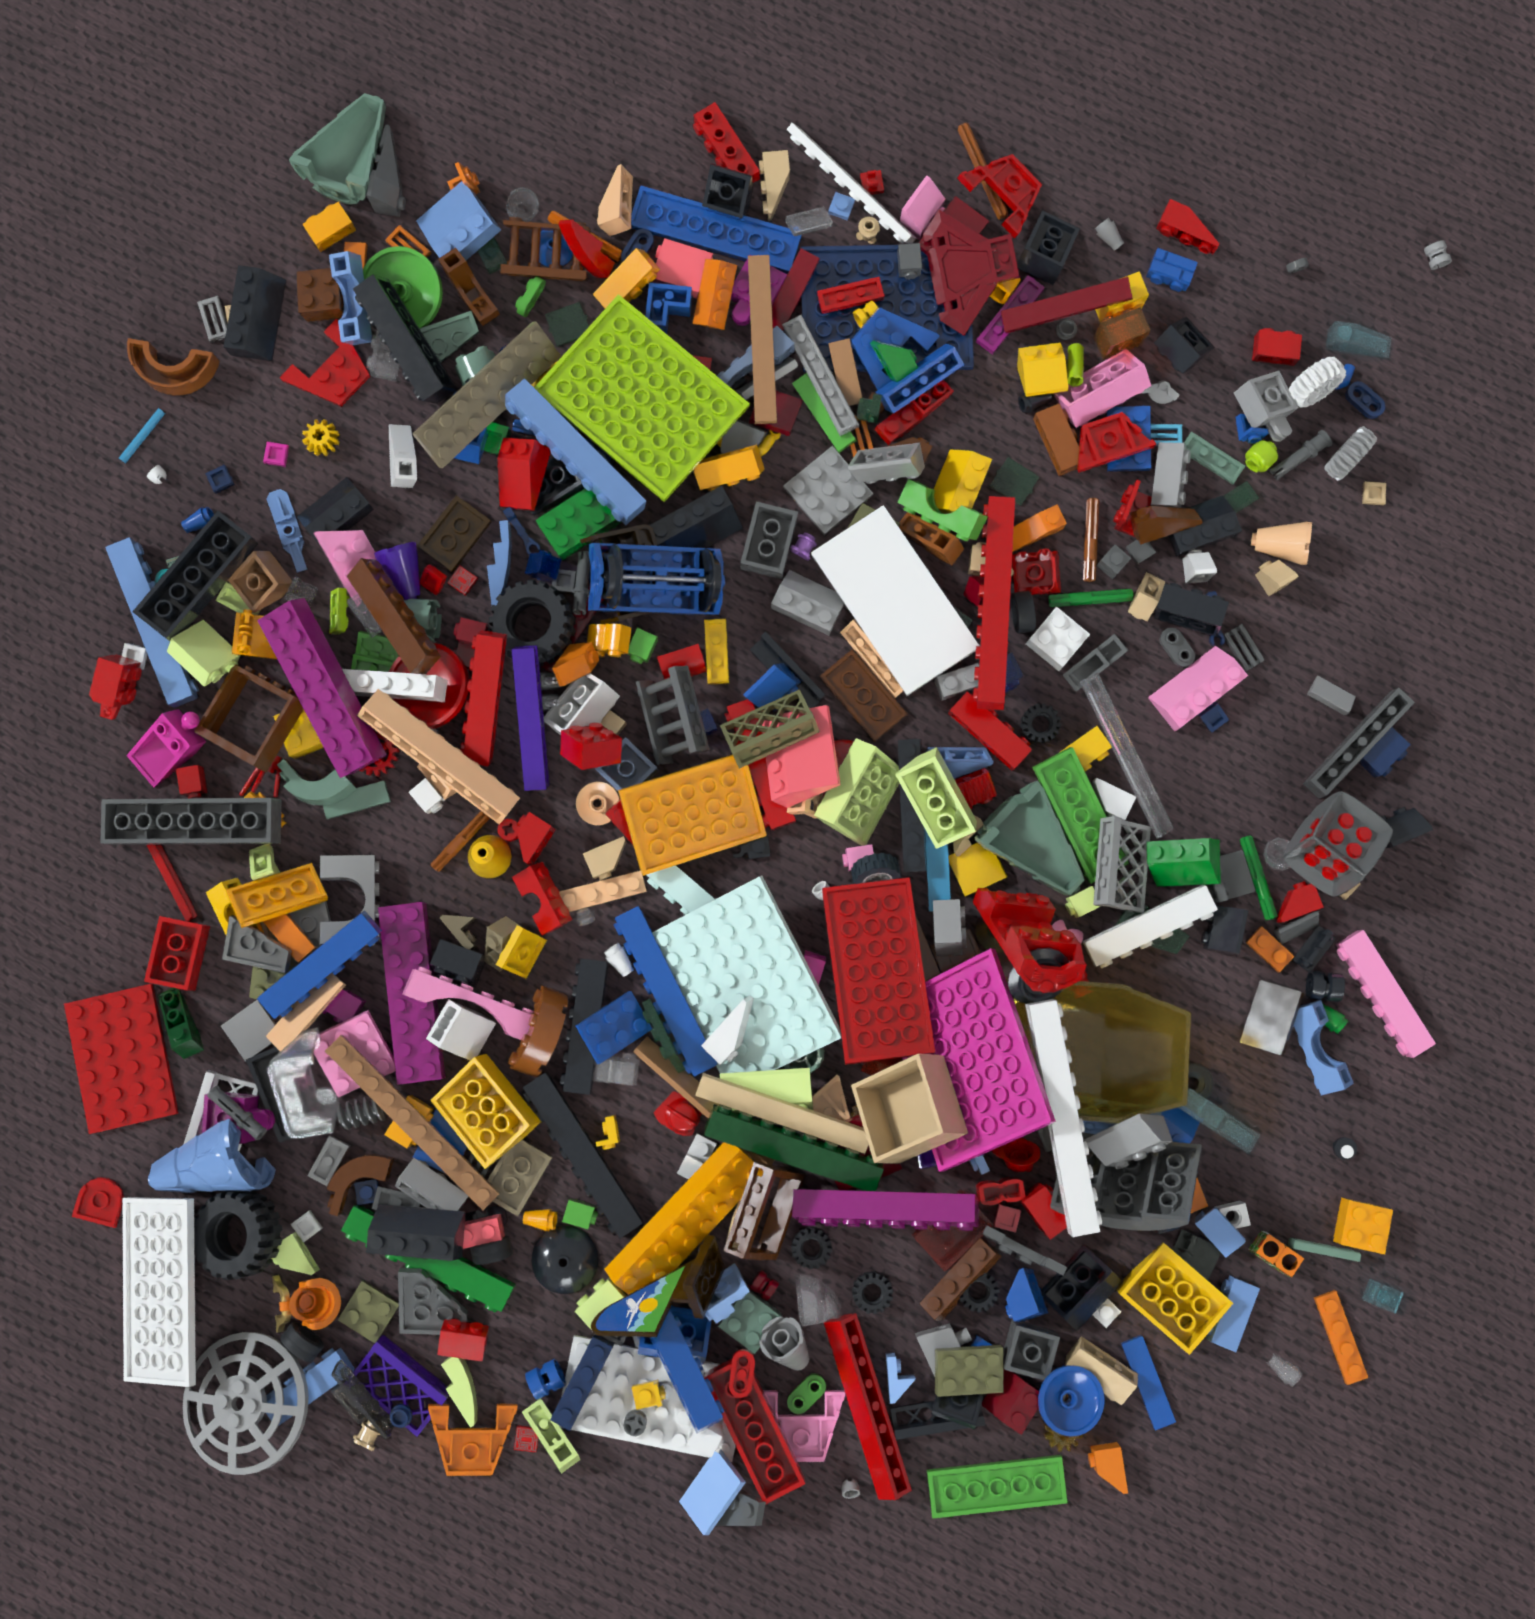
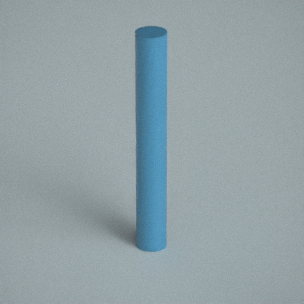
M159 408L120 455L119 459L127 463L166 413Z

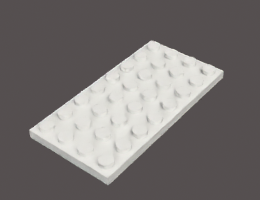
M123 1198L124 1381L183 1387L196 1385L194 1199Z
M574 1335L565 1376L567 1385L563 1387L562 1395L592 1338ZM614 1343L571 1430L710 1458L708 1455L687 1444L688 1435L693 1425L660 1358L639 1355L636 1347L620 1346ZM705 1361L701 1371L703 1377L704 1372L720 1364ZM659 1379L660 1386L664 1385L666 1392L663 1406L658 1407L655 1405L638 1409L643 1411L647 1417L646 1429L639 1436L628 1435L624 1430V1420L628 1412L636 1409L632 1385ZM722 1418L718 1422L723 1425V1434H725L723 1439L725 1441L721 1450L729 1461L732 1462L735 1443Z

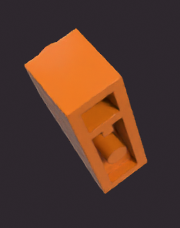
M1058 504L1014 526L1012 553L1064 529L1067 523Z

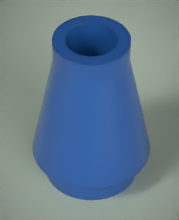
M201 507L181 522L182 527L187 533L203 529L214 513L209 507Z

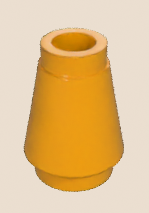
M552 1209L525 1211L523 1224L548 1232L555 1230L557 1212L552 1211Z

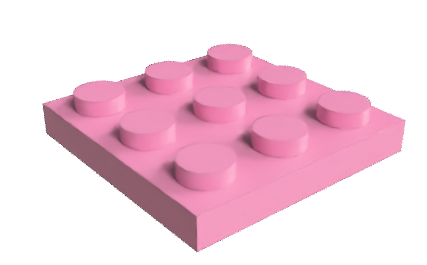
M369 1010L311 1036L307 1040L338 1098L360 1088L325 1052L340 1035H343L383 1076L396 1071L394 1056Z

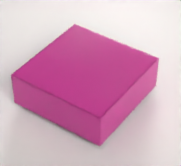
M267 442L263 463L286 467L289 445Z

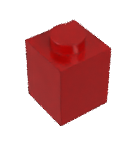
M194 765L176 769L180 795L186 796L188 799L201 798V794L208 793L204 767Z

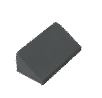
M1318 911L1307 913L1275 929L1273 932L1278 942L1284 944L1316 928L1319 925Z

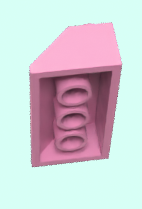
M1125 349L1084 372L1083 383L1080 386L1073 387L1068 384V391L1053 393L1058 404L1060 403L1061 408L1066 410L1069 421L1077 428L1098 415H1103L1107 410L1116 405L1123 404L1134 395L1142 393L1151 386L1145 365Z
M1215 646L1148 698L1171 728L1176 731L1248 675L1232 656Z

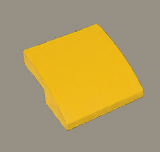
M979 843L971 845L959 857L955 853L949 855V863L965 896L976 892L978 887L985 888L1007 878L998 856L984 849Z

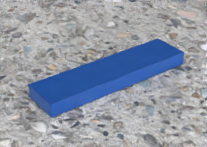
M1139 1335L1122 1342L1121 1346L1130 1369L1138 1374L1137 1387L1154 1430L1176 1423L1143 1336Z

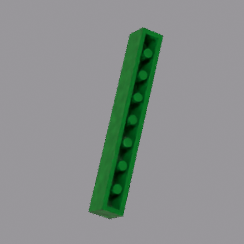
M361 1205L353 1206L341 1230L346 1233L345 1237L355 1242L360 1240L366 1243L365 1247L367 1248L368 1229L375 1212ZM385 1255L391 1261L397 1262L399 1260L405 1263L406 1268L425 1270L436 1282L439 1280L445 1283V1287L453 1292L458 1290L464 1293L465 1298L472 1302H477L478 1300L484 1303L485 1308L492 1312H497V1310L502 1312L516 1285L479 1265H475L464 1257L449 1261Z

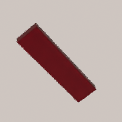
M802 248L772 305L773 328L778 326L783 332L782 324L790 321L820 261L819 257Z

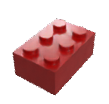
M159 916L144 982L196 991L210 926Z

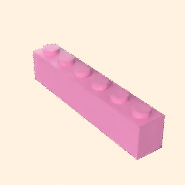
M1357 930L1336 943L1338 956L1342 961L1346 960L1350 967L1348 969L1353 979H1358L1362 986L1360 988L1365 998H1370L1374 1005L1372 1006L1374 1013L1377 1017H1382L1386 1024L1384 1025L1386 1032L1391 1037L1394 1036L1397 1041L1396 1047L1403 1056L1406 1055V1057L1414 1058L1435 1045V1041L1365 931Z

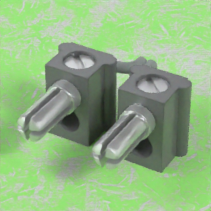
M554 672L540 673L541 690H557L558 687H561ZM542 694L543 712H548L552 706L559 705V703H556L559 702L560 696L558 694Z

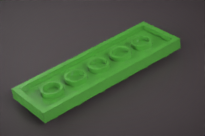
M1069 747L1032 768L1046 792L1051 807L1060 822L1061 828L1072 847L1088 883L1092 884L1096 879L1101 818H1106V815L1074 748ZM1120 847L1119 858L1121 860L1125 856L1122 848ZM1128 860L1123 864L1124 866L1129 864Z
M1061 1455L927 1470L932 1518L1067 1503Z

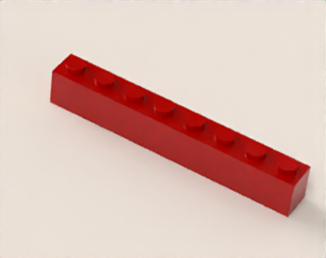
M857 1313L838 1315L824 1322V1326L878 1500H897L911 1492L912 1489Z

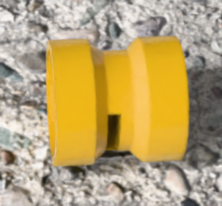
M873 301L868 302L863 309L858 308L853 311L854 319L860 328L878 309Z

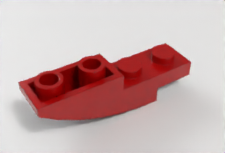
M944 380L940 381L878 424L875 431L889 446L899 437L905 436L936 410L954 391Z

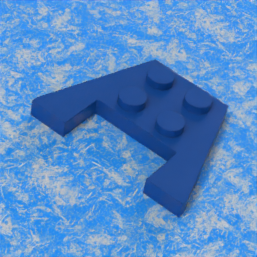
M878 308L850 342L870 375L871 381L879 390L892 380L882 371L883 366L870 342L874 340L902 347L911 337L925 351H928L940 335L889 311Z

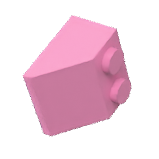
M927 175L902 208L900 223L919 240L939 209L941 211L946 209L944 208L945 197Z

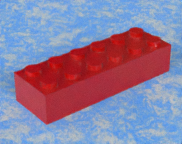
M741 1357L739 1362L744 1365L748 1362V1359ZM732 1359L704 1372V1379L708 1378L714 1390L711 1394L715 1401H720L724 1409L722 1416L761 1499L768 1504L805 1485V1476L755 1373L749 1395L737 1398L731 1394L729 1379ZM741 1380L736 1383L738 1388H742L745 1385Z

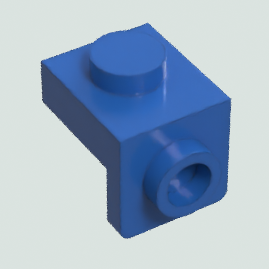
M1239 414L1235 417L1239 441L1255 444L1269 434L1268 429L1251 427L1245 414Z

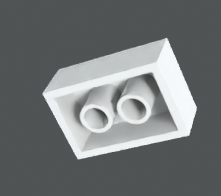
M589 673L570 683L559 697V702H556L559 705L552 706L544 716V722L560 735L561 730L570 729L571 726L584 727L589 726L590 723H601L603 717L615 705L620 696L605 682Z

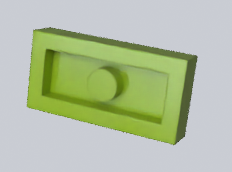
M337 588L331 591L329 634H341L348 627L346 608L349 604V596L347 595L346 588Z

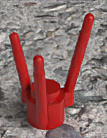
M279 756L275 757L267 771L273 774L276 770L275 798L278 797L281 779L279 773L282 771L277 765L282 760ZM256 767L239 795L243 796L258 775L251 789V792L254 793L265 772L260 771Z

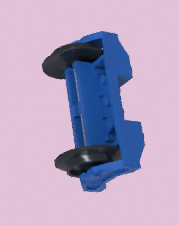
M606 543L589 544L591 588L588 598V611L656 612L691 615H718L720 613L723 601V587L725 585L723 558L720 549ZM601 597L607 599V606L600 603Z

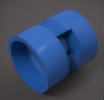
M555 1358L544 1363L542 1369L536 1367L525 1373L529 1389L536 1400L549 1395L551 1389L557 1391L567 1385L562 1369ZM546 1374L548 1375V1378H549V1380H550L549 1383H548V1380H547V1378H546V1376H545Z

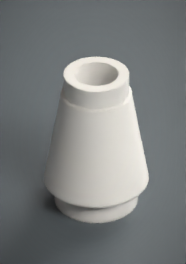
M617 943L604 952L607 956L605 959L623 977L634 970L624 946L621 947Z

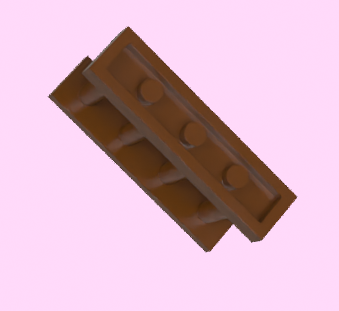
M509 217V220H503V225L511 228L510 258L507 264H501V274L588 282V272L583 271L581 263L574 254L573 266L570 269H562V265H560L562 232L559 224L524 222L519 217ZM576 222L591 234V229L586 226V223ZM520 229H532L531 262L528 263V266H520V262H518ZM541 230L553 231L552 264H549V268L541 267L539 263Z

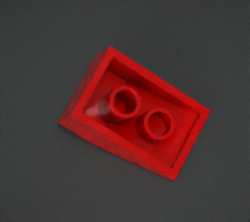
M503 438L497 458L500 507L535 510L551 453L548 447L533 439Z

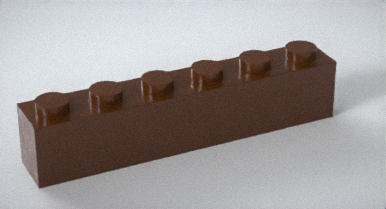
M361 558L347 575V578L409 672L413 674H427L441 657L436 649V645L430 641L425 633V629L418 623L413 611L404 602L403 596L398 593L393 586L392 580L383 571L382 565L377 560Z

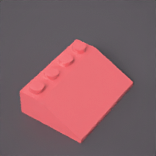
M827 705L809 708L820 730L819 733L766 756L771 801L788 808L841 785L830 709ZM792 712L784 713L782 717L790 718ZM798 713L796 718H799L805 714ZM765 720L762 726L769 727L772 721ZM778 722V724H777V726H776L775 728H777V727H779V726H781V725H783V724H785V723Z

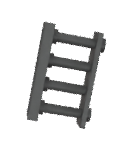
M688 666L668 668L670 678L653 684V680L636 681L657 765L673 764L672 755L689 749L690 753H701L710 750ZM673 686L675 699L659 705L656 692ZM678 707L681 719L664 726L661 713ZM683 728L686 741L669 747L666 734Z

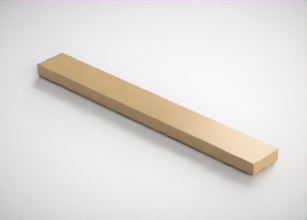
M705 1073L702 1074L695 1096L864 1154L869 1144L863 1127Z

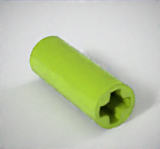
M1074 343L1068 347L1067 380L1070 386L1077 387L1083 383L1084 347L1079 343Z

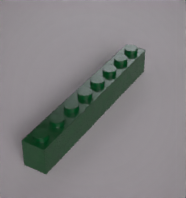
M713 1104L705 1126L704 1136L865 1191H876L884 1168L883 1163H874L872 1155L864 1156L853 1149H844L838 1147V1144L817 1140L815 1136L806 1133L803 1135L797 1133L794 1129L774 1125V1122L753 1118V1115L741 1111L739 1113L733 1111L730 1107Z

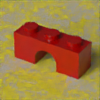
M543 862L531 865L512 877L521 896L534 893L540 899V910L532 917L541 935L553 932L572 921L569 909L565 906L559 890L554 885L549 871Z

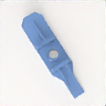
M282 489L270 492L267 502L283 549L291 555L297 573L307 570L302 554L304 540L289 495ZM291 527L292 532L290 534H286L285 528Z

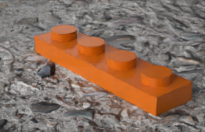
M1333 1290L1314 1297L1345 1384L1350 1385L1368 1378L1337 1291Z

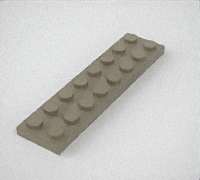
M536 321L530 323L412 433L437 466L444 468L506 409L505 394L524 378L532 385L561 357V354Z

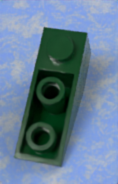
M171 988L158 994L171 1049L183 1059L203 1051L200 1033L181 990Z

